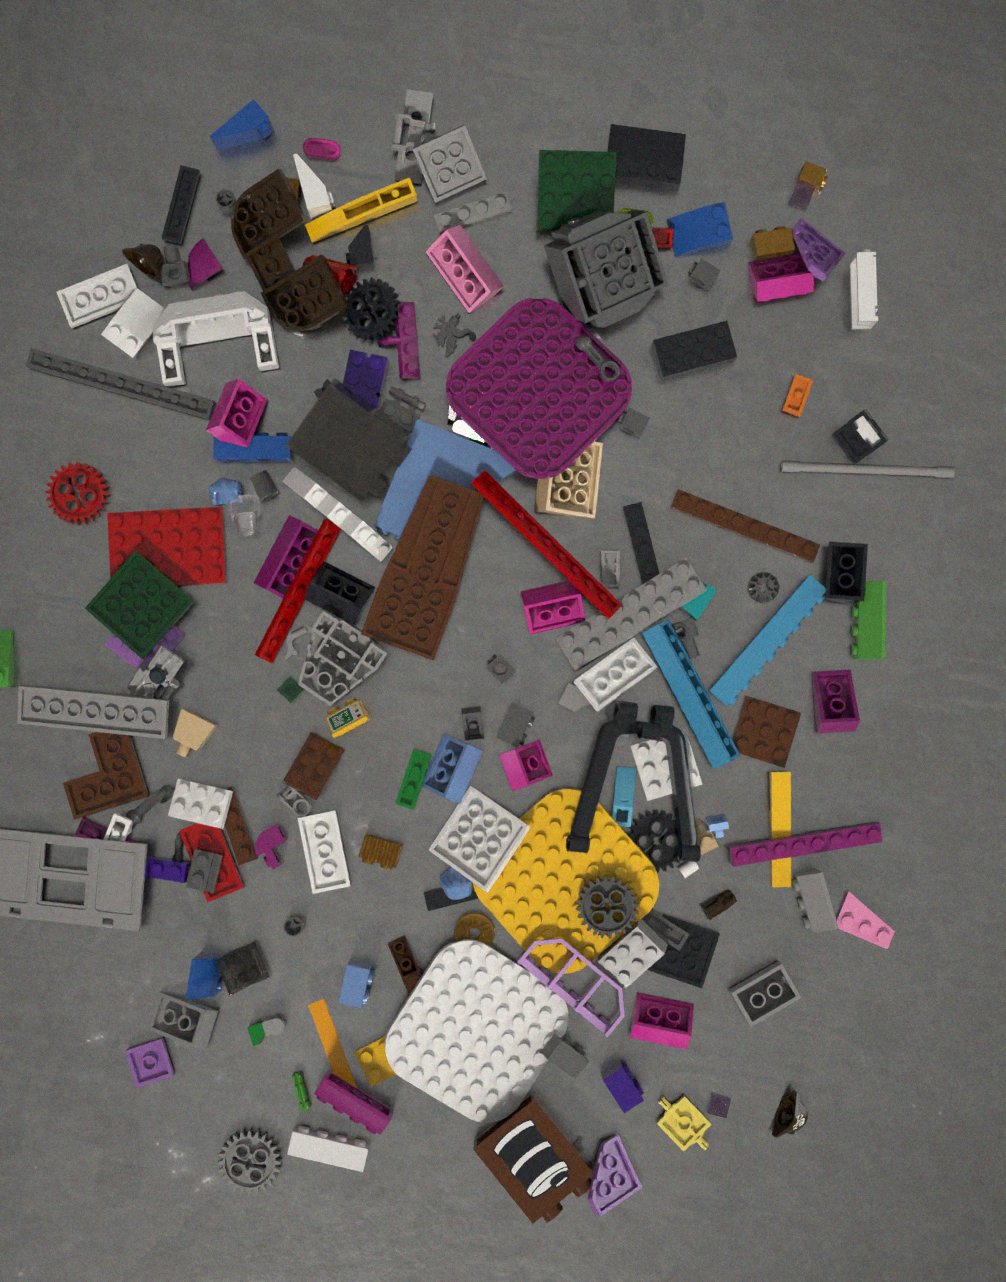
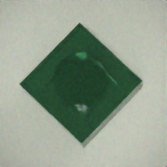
M291 676L277 689L290 703L304 690Z

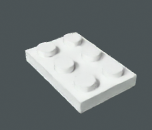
M178 779L168 816L224 829L233 791Z

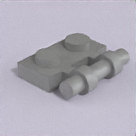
M391 387L389 394L395 397L393 401L385 398L377 416L412 433L416 420L420 417L414 410L416 407L423 410L426 403L420 401V398L416 396L412 397L404 393L405 391L400 388ZM400 400L409 403V408L407 409L399 405Z

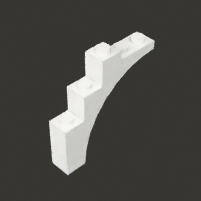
M293 467L282 481L380 562L393 548L363 520L296 467Z

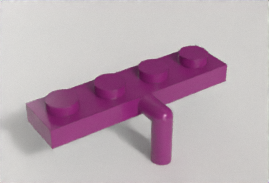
M401 301V304L397 307L402 311L396 314L400 319H395L397 324L396 336H387L379 340L378 345L379 347H384L391 343L397 344L400 378L418 379L420 378L414 302Z

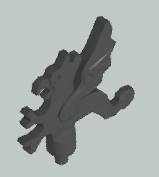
M459 313L455 317L452 315L448 322H445L444 316L438 318L443 324L438 325L436 323V326H434L435 329H441L440 332H437L438 335L433 333L437 346L440 344L444 346L445 339L448 337L446 340V357H449L457 346V340L454 336L462 337L469 333L471 339L476 338V334L470 329L459 330L455 327L459 322Z

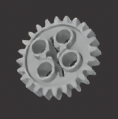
M249 1129L247 1135L242 1130L240 1137L235 1133L233 1135L234 1141L228 1138L226 1141L228 1145L222 1146L225 1152L219 1153V1156L223 1158L218 1161L219 1165H223L219 1172H225L221 1179L228 1178L227 1186L234 1184L233 1191L239 1187L240 1194L243 1193L244 1189H247L248 1195H250L252 1189L258 1194L259 1187L265 1191L267 1188L266 1184L270 1186L273 1184L271 1178L277 1179L278 1176L275 1172H279L281 1168L276 1165L281 1164L282 1160L276 1158L280 1156L281 1152L274 1151L278 1145H271L273 1138L266 1140V1133L261 1137L259 1136V1130H257L255 1135L252 1134L251 1129ZM238 1147H246L248 1153H240ZM257 1152H265L266 1158L260 1159L257 1156ZM248 1158L252 1159V1165H248ZM234 1165H239V1166H241V1167H242V1172H241V1173L235 1172L234 1169H233V1166H234ZM258 1170L261 1173V1177H254L252 1171Z

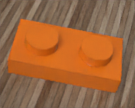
M798 374L794 375L782 411L798 417L801 416L813 383L812 379Z

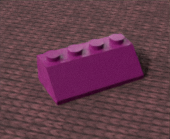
M289 515L254 584L284 598L318 530Z
M329 1070L314 1093L319 1101L325 1104L327 1102L330 1103L335 1111L341 1114L343 1112L350 1116V1120L357 1124H364L366 1129L373 1134L378 1133L381 1135L392 1119L394 1110Z

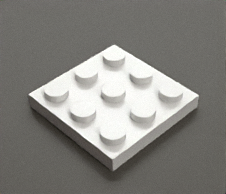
M686 729L681 731L686 741L691 788L702 785V781ZM659 739L658 741L648 740L631 745L646 800L650 801L672 794L665 742Z

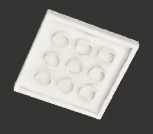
M470 786L463 796L461 803L457 805L429 848V851L478 887L489 892L531 827L476 788Z

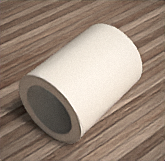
M686 861L678 869L684 878H687L697 871L699 867L696 862Z

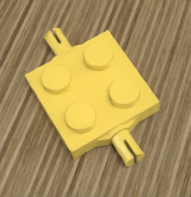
M684 1095L672 1105L665 1097L658 1101L666 1111L656 1123L683 1151L696 1142L703 1150L709 1147L710 1144L702 1136L705 1130L712 1124Z

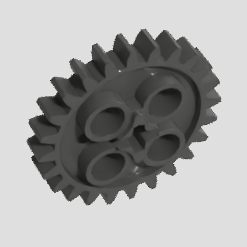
M604 874L603 880L596 876V882L590 879V886L584 884L583 889L585 892L579 891V895L582 898H577L576 900L577 903L581 904L576 907L577 911H581L577 917L584 918L581 925L588 924L587 931L594 929V936L601 932V938L604 937L605 933L608 934L609 939H611L612 933L619 937L620 930L626 934V926L628 928L633 926L630 921H637V918L633 915L639 914V910L635 909L639 907V902H634L638 895H632L634 887L628 889L629 882L622 884V877L615 881L614 875H612L611 879H608L607 875ZM614 892H619L622 898L614 900L611 895ZM598 893L603 899L601 901H594L592 895ZM605 903H609V906H611L610 910L604 907ZM625 904V907H621V906H617V905ZM619 911L624 915V917L622 919H616L614 918L613 913ZM595 913H601L603 914L604 919L598 921L594 918L593 915Z

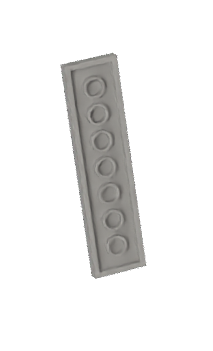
M684 558L618 599L622 606L610 619L599 611L557 637L556 641L573 669L577 672L707 590L688 559Z
M20 685L18 688L17 724L166 739L168 736L169 699Z

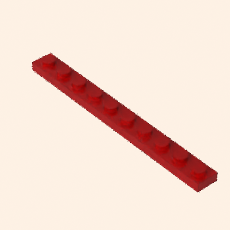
M486 470L472 481L471 484L608 619L622 606Z

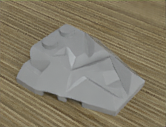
M323 610L313 625L312 636L308 644V652L303 663L298 685L331 706L376 671L388 652L378 645L376 640L361 635L362 631L346 620Z

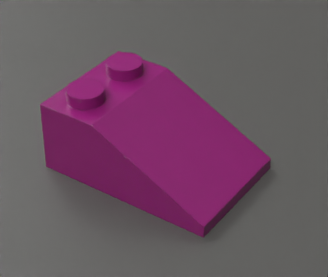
M851 670L813 672L814 711L817 732L856 731L860 718Z

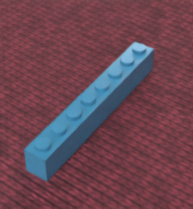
M811 575L806 576L709 688L708 692L724 706L728 704L733 705L739 698L737 694L740 690L745 691L751 684L749 680L753 675L757 677L764 669L762 665L765 661L770 662L777 654L774 651L778 646L782 648L789 640L787 636L791 631L795 633L801 626L799 622L804 617L807 619L814 611L812 607L816 603L820 604L825 599L824 593L826 588Z
M668 619L643 632L646 643L654 654L655 660L658 662L664 677L667 679L713 769L741 756L670 620Z

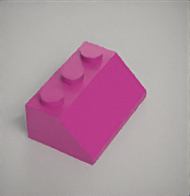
M801 253L748 262L752 288L757 302L814 292V276L807 269Z
M239 378L226 383L206 431L220 441L248 447L268 399Z
M570 581L520 591L530 634L585 621L581 592Z
M637 993L631 1021L630 1038L687 1049L692 1036L694 1004Z

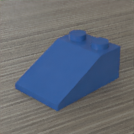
M253 99L210 135V138L215 148L219 151L266 138L271 134L273 127L269 116Z
M725 202L704 206L667 219L668 228L674 229L672 246L675 257L730 245L733 240Z
M200 952L192 959L186 999L214 997L218 994V991H222L223 980H220L221 972H225L226 961L223 960L224 955Z

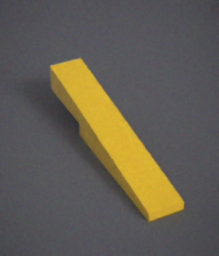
M769 772L770 839L791 836V772ZM791 857L771 860V887H791Z

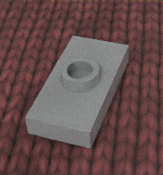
M601 550L600 584L605 588H620V550Z

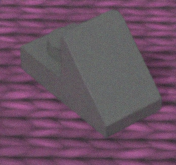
M481 707L462 708L465 741L484 739Z

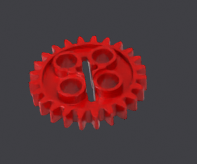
M70 462L68 463V468L61 465V472L55 470L57 476H50L53 482L46 484L51 487V490L45 491V493L50 494L46 501L52 502L48 507L50 509L56 508L53 514H60L59 519L63 520L66 518L68 523H71L73 519L74 524H78L79 519L84 524L86 523V518L93 521V514L100 516L97 510H105L101 504L108 503L103 498L109 495V493L104 492L108 485L102 484L106 479L104 477L99 478L101 472L96 471L94 473L95 467L91 466L88 469L87 463H84L81 467L79 462H76L75 467ZM85 476V482L78 485V477ZM69 478L72 479L74 487L80 491L78 494L82 501L85 503V508H83L81 500L77 496H75L76 491L70 484ZM65 484L68 485V491L62 494L60 491L61 487ZM93 492L94 499L88 502L86 496L88 493ZM76 501L77 508L71 511L69 505L71 502Z

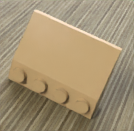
M594 441L561 474L552 478L538 479L535 512L595 519L603 443Z

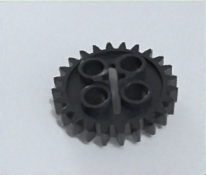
M364 278L363 284L357 281V288L351 286L352 293H345L348 296L347 302L349 307L344 310L346 313L341 315L342 318L347 319L344 325L349 326L347 330L353 332L354 336H360V339L363 340L367 338V340L372 341L373 337L379 340V334L386 337L385 331L392 333L391 325L397 327L394 320L400 319L396 314L402 311L397 307L401 304V301L395 300L399 294L393 293L395 288L389 287V283H383L381 279L376 281L374 278H370V281ZM378 292L377 299L373 300V295ZM362 302L361 308L357 310L358 303ZM386 309L385 315L381 317V311ZM369 318L370 323L365 326V321Z
M654 810L653 815L650 811H646V817L643 814H639L640 820L633 819L636 825L629 827L632 830L631 833L627 832L628 836L643 852L651 847L645 855L651 860L657 873H659L660 867L666 872L667 865L673 869L672 862L680 863L677 858L680 845L676 818L671 820L673 814L669 813L666 816V812L663 810L660 815L658 810ZM658 822L660 830L655 833L652 830V825ZM668 828L667 833L663 834L665 829ZM671 835L674 842L671 846H668L666 838ZM642 836H645L647 838V844L641 847L639 845V839ZM654 837L659 838V845L654 844ZM658 849L661 856L658 860H654L653 852Z

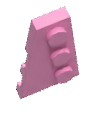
M847 890L836 917L838 928L888 949L895 931Z

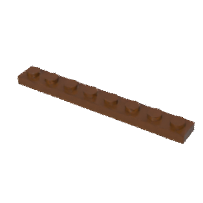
M679 489L671 505V508L811 563L815 561L820 548L818 543Z

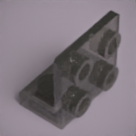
M255 941L238 947L215 959L229 995H233L254 983L269 978Z

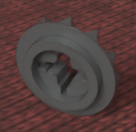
M760 572L751 578L749 593L758 602H769L778 595L780 585L777 578L771 573ZM767 581V587L771 591L765 590L761 595V587L757 583L764 584Z

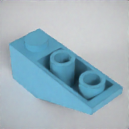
M617 766L611 816L619 826L631 827L636 768Z

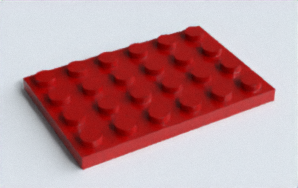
M223 507L107 513L110 579L135 551H138L177 586L227 583Z

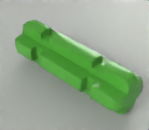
M298 1072L292 1075V1080L295 1083L294 1088L297 1100L300 1101L299 1108L301 1111H307L311 1106L309 1100H307L308 1094L305 1082H303V1074Z

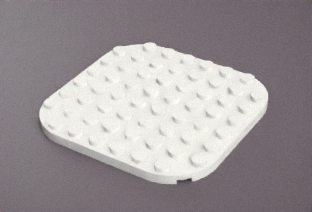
M473 939L451 942L440 949L434 956L390 1024L385 1037L386 1057L389 1065L398 1076L467 1118L482 1123L496 1122L508 1117L519 1107L548 1061L541 1051L554 1034L560 1038L565 1034L569 1020L567 1004L531 972L487 944Z

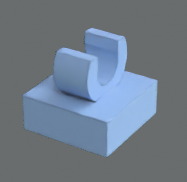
M725 814L706 817L709 831H714L716 838L724 837L723 830L729 829Z

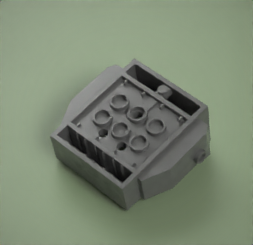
M631 210L626 213L596 211L580 219L573 218L568 221L567 225L551 232L553 241L544 245L564 308L576 320L596 327L605 328L639 312L655 295L654 291L669 285L647 212ZM606 267V273L603 274V269Z

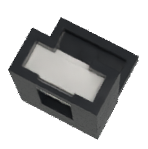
M867 409L861 411L834 432L857 463L889 440Z

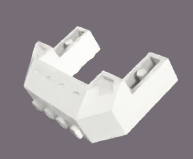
M245 291L168 304L153 325V341L157 346L163 384L166 387L186 384L180 347L253 335L257 365L260 371L278 369L279 362L271 314L267 306Z

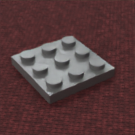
M465 125L412 148L435 203L487 179Z

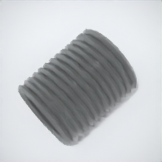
M267 470L261 471L249 479L260 501L270 499L278 493V489Z

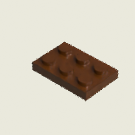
M310 732L286 774L283 783L317 801L345 750Z

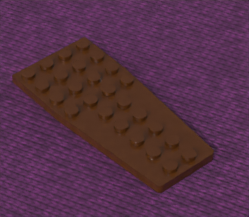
M433 475L427 478L382 575L361 635L434 660L454 606L483 501L481 493Z

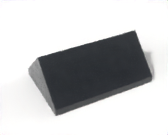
M829 542L825 599L843 604L864 601L868 544Z

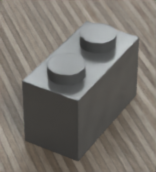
M512 703L497 738L517 748L519 744L523 745L527 737L524 732L527 727L531 728L535 719L532 716L533 712Z
M554 1034L541 1053L550 1062L576 1079L589 1062L584 1056L586 1052L579 1046L575 1048L571 1046L572 1042L564 1035L560 1038Z

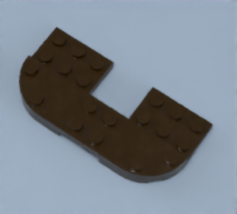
M282 169L275 170L244 191L234 205L236 209L234 218H231V230L243 259L248 260L263 290L261 295L275 320L281 325L294 330H313L321 327L322 323L347 309L349 304L325 256L319 255L295 271L280 241L281 237L307 221Z

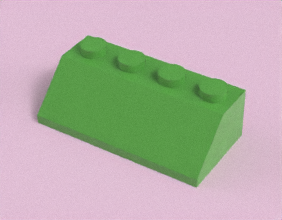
M866 581L864 601L855 602V605L852 607V616L855 617V624L852 625V636H855V644H852V655H855L854 659H885L886 581Z

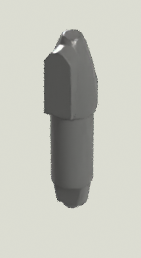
M178 832L175 839V854L172 855V859L182 862L183 840Z

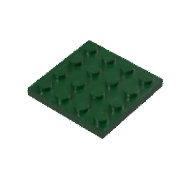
M539 150L536 229H560L562 224H568V221L573 218L580 219L596 211L614 212L616 152Z
M135 551L85 609L141 659H144L195 601L138 551Z

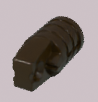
M728 890L702 904L701 908L706 917L712 920V918L730 908L737 900L732 891Z

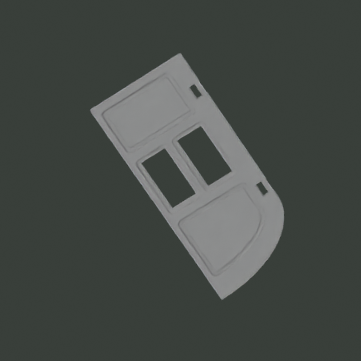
M0 828V916L141 931L147 844ZM46 844L88 848L87 871L44 866ZM43 878L86 883L84 905L42 901ZM12 908H19L21 913L11 912ZM104 918L114 919L113 923L104 922Z

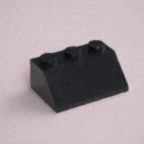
M324 561L310 582L304 600L356 625L375 590V586Z

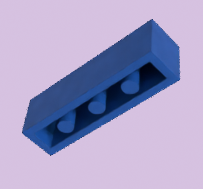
M260 432L257 433V436L252 437L248 447L220 441L214 436L213 459L216 461H292L293 439L291 436H288V433L280 432L276 433V436H269V433Z

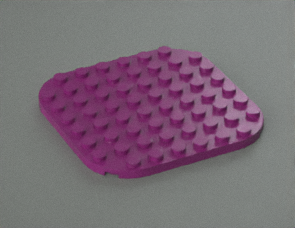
M527 298L513 305L452 365L446 380V395L453 411L516 471L530 478L547 479L564 472L625 411L632 395V380L623 362L562 305L547 298ZM579 336H588L591 339V345L606 362L613 361L619 366L620 373L614 381H605L600 376L598 367L585 351L578 349L576 340ZM606 367L604 369L606 376H614L612 368Z

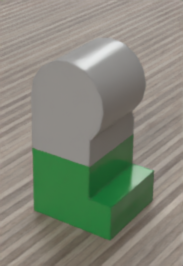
M274 1016L250 1024L247 1029L253 1046L261 1044L263 1041L262 1037L271 1034H281L286 1027V1021L281 1016Z

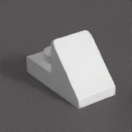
M114 813L104 839L125 841L132 831L133 820Z

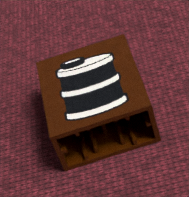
M534 1092L524 1099L511 1115L497 1121L474 1140L473 1150L532 1224L540 1218L545 1223L550 1222L563 1210L560 1201L572 1192L578 1198L590 1189L592 1182L590 1177L594 1174L591 1162Z

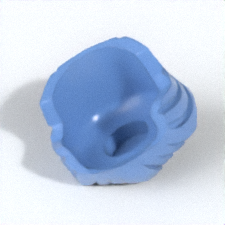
M221 478L219 481L208 486V491L214 505L232 504L242 500L240 481Z
M451 867L440 875V886L448 898L458 900L471 895L473 882Z

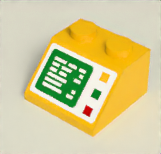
M352 698L344 702L345 707L341 709L335 707L327 712L328 716L324 718L333 738H337L371 720L360 699L355 700Z

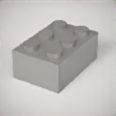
M639 919L626 934H623L599 955L597 964L625 990L665 954L668 944L642 919Z
M779 961L729 989L750 1027L801 998L785 968Z

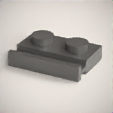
M195 849L186 887L215 893L223 855Z

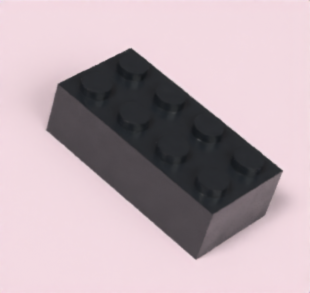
M728 321L653 340L651 344L661 381L731 363L737 358Z

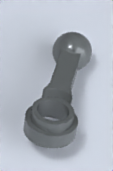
M579 336L576 340L578 349L585 351L598 367L600 376L605 381H614L619 376V366L613 361L606 362L591 345L592 342L588 336ZM606 367L612 368L614 376H606L604 369Z
M164 785L156 793L152 791L139 806L127 812L126 818L133 820L132 825L138 824L141 816L156 802L160 804L167 802L173 796L174 790L171 786Z

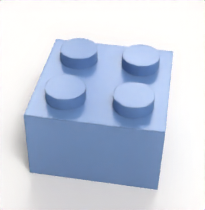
M349 960L346 966L339 1004L362 1008L363 1003L367 1004L371 990L367 989L368 984L371 985L375 970H371L372 964Z

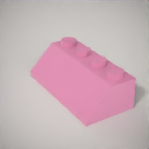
M461 225L447 229L426 251V254L468 313L473 312L493 298L504 287Z

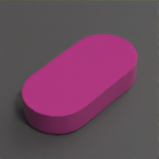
M308 138L303 143V151L309 158L334 161L341 155L340 145L334 140Z

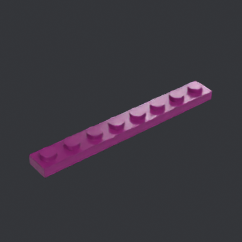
M874 822L729 846L731 865L735 867L882 842L881 823Z

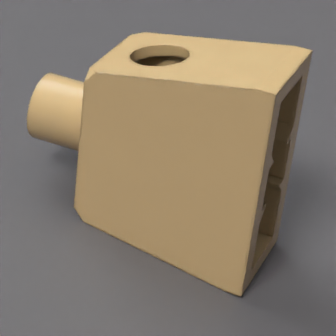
M182 709L173 734V739L180 742L175 753L186 757L190 748L199 751L217 725L186 709Z

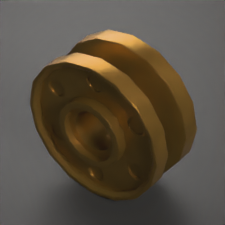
M480 912L465 914L458 920L454 929L456 942L463 939H473L491 946L495 937V928L492 921L487 915ZM477 928L480 931V936L477 938L471 937L469 934L470 929Z

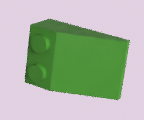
M0 630V688L15 687L13 630Z

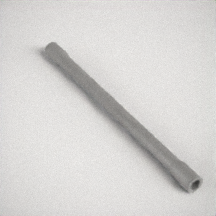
M782 460L781 472L913 475L954 478L955 474L954 466L929 467L819 463Z

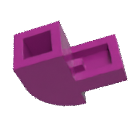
M279 824L263 831L255 843L256 855L264 853V861L272 869L282 865L274 847L287 841Z

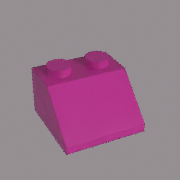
M540 740L499 755L512 791L553 776Z

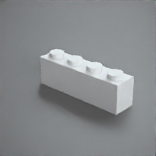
M298 1126L292 1132L287 1155L363 1172L370 1145L366 1144L364 1140L355 1139V1141L347 1140V1137L343 1135H336L334 1137L328 1135V1132L318 1130L313 1132L309 1131L308 1127Z

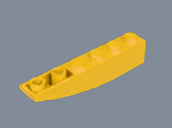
M409 177L342 205L305 224L311 242L314 243L418 201L417 194Z

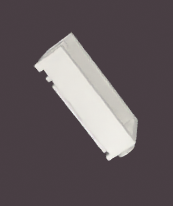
M870 249L859 250L850 260L852 329H871L878 322V316H875L878 312V309H875L877 307L876 252H870Z

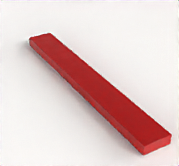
M324 518L255 653L257 657L272 663L304 602L310 582L324 563L341 530L330 520Z

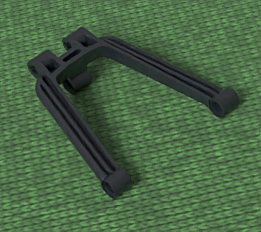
M616 701L613 720L606 722L601 727L597 736L571 832L566 839L567 852L588 853L590 829L616 740L620 735L633 734L637 735L638 739L654 741L662 739L665 742L679 836V861L699 862L701 848L697 845V830L686 741L682 731L673 726L674 707L653 705L650 722L636 721L638 714L637 703Z

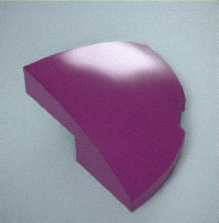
M204 238L195 244L188 255V268L191 279L188 282L191 290H194L207 282V278L223 269Z

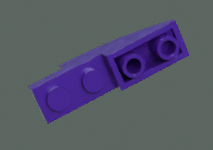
M146 856L145 878L150 877L186 883L189 863L174 861V859Z

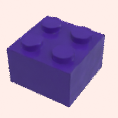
M619 1060L601 1072L604 1083L624 1113L644 1101L642 1097L644 1094L643 1088L637 1079L633 1081L632 1078L634 1076L627 1063L623 1065Z

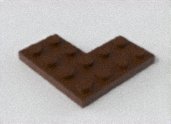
M102 732L88 734L99 772L63 783L74 820L149 796L131 735Z

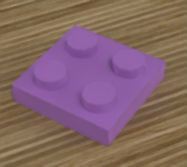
M163 1038L125 1050L136 1088L175 1075Z

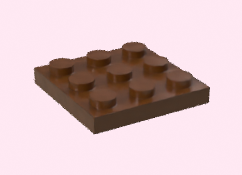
M745 696L732 738L739 754L785 768L801 712Z

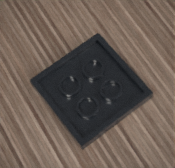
M664 914V918L684 929L690 935L680 951L668 944L665 954L647 970L702 988L720 933Z

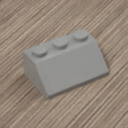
M813 869L795 874L793 886L795 891H799L800 899H798L800 909L805 912L806 917L803 918L806 929L809 928L813 933L839 929L823 872Z

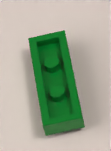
M413 749L395 804L414 810L432 756L431 754Z

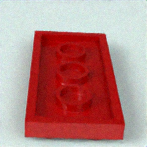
M197 823L179 831L191 863L195 849L223 855L215 893L203 891L207 903L244 888L220 828Z

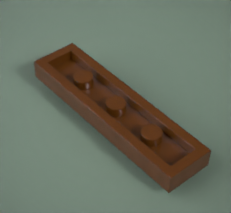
M231 786L226 788V790L233 791L225 827L238 865H242L256 860L258 857L234 788Z

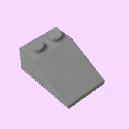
M160 992L148 1030L192 1048H207L218 1011L202 1004Z

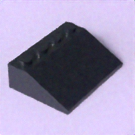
M611 124L607 152H616L615 182L678 191L682 176L686 134Z

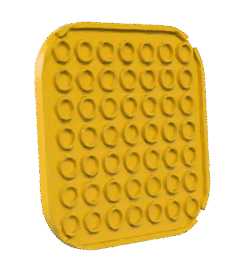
M562 788L544 796L519 818L531 828L489 892L484 891L474 883L473 886L480 901L525 951L534 940L563 938L592 962L624 933L620 930L619 937L612 933L611 939L605 933L604 937L601 938V932L594 936V929L587 931L588 924L581 925L584 918L577 917L581 911H577L576 907L581 904L577 903L576 900L577 898H582L579 895V891L585 892L583 885L590 886V879L596 882V876L603 880L604 874L607 875L608 879H611L612 875H614L615 881L622 877V884L629 882L627 888L634 887L632 895H638L634 902H639V907L635 908L639 910V914L633 915L638 921L647 915L656 903L659 894V877L651 860L599 802L590 829L588 853L567 852L566 839L571 832L582 790ZM614 892L611 895L614 900L622 898L619 892ZM598 893L592 895L594 901H601L603 899ZM605 903L604 907L610 910L611 906H609V903ZM620 904L617 906L625 907V904ZM619 911L613 913V916L616 919H622L624 917V915ZM595 913L593 915L594 918L598 921L604 919V916L601 913ZM562 943L536 945L529 953V956L540 967L543 966L547 971L558 973L574 953ZM577 957L564 974L579 971L586 967L587 964Z

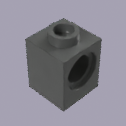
M701 258L699 263L694 262L689 270L692 273L689 279L709 291L721 270Z
M629 407L627 412L624 411L618 421L621 422L620 428L640 438L650 418Z
M494 654L487 661L489 665L486 668L501 684L516 672L501 654L498 657ZM502 662L505 664L506 669L503 673L495 671L494 666L496 663Z

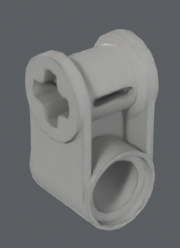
M287 786L281 793L276 794L296 815L306 816L311 813L312 803L294 788ZM301 802L307 805V810L304 813L298 810V805Z

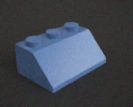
M443 733L424 777L422 787L460 804L483 750Z

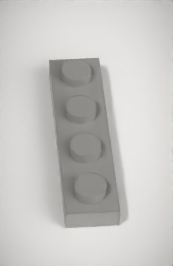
M506 192L436 214L434 219L441 235L452 227L461 225L463 228L511 212L512 209Z

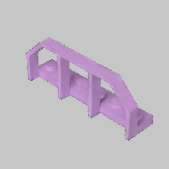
M563 938L534 940L527 950L517 958L518 964H521L548 989L555 992L573 1007L576 1012H579L603 1032L607 1038L625 1017L622 987ZM562 943L574 954L552 979L549 976L551 973L543 966L539 968L535 965L536 961L529 956V953L536 945ZM577 957L600 975L581 1000L575 992L571 991L569 993L565 990L564 987L566 985L559 980ZM604 979L618 990L620 1014L610 1026V1022L601 1015L599 1018L594 1014L596 1010L588 1003L585 1004Z

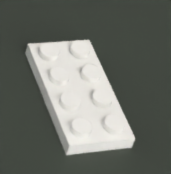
M125 264L59 290L57 295L70 327L74 328L119 310L138 287L129 265Z
M633 637L575 679L574 683L594 709L599 712L656 670L657 666Z
M336 810L297 818L312 893L315 894L351 886Z

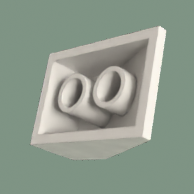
M293 154L307 210L311 220L317 219L332 211V208H335L331 191L327 192L322 181L299 155Z
M136 288L101 335L132 358H135L153 334V325L165 308Z

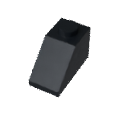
M364 225L348 246L349 253H346L347 264L354 265L357 269L375 267L370 229L368 225Z

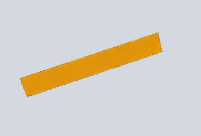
M322 999L309 1004L308 1007L333 1073L357 1088L325 1000Z

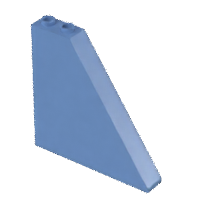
M417 419L374 526L378 528L377 532L386 536L388 533L396 535L394 539L399 540L430 475L479 492L471 483L484 470L498 483L517 471L493 449Z

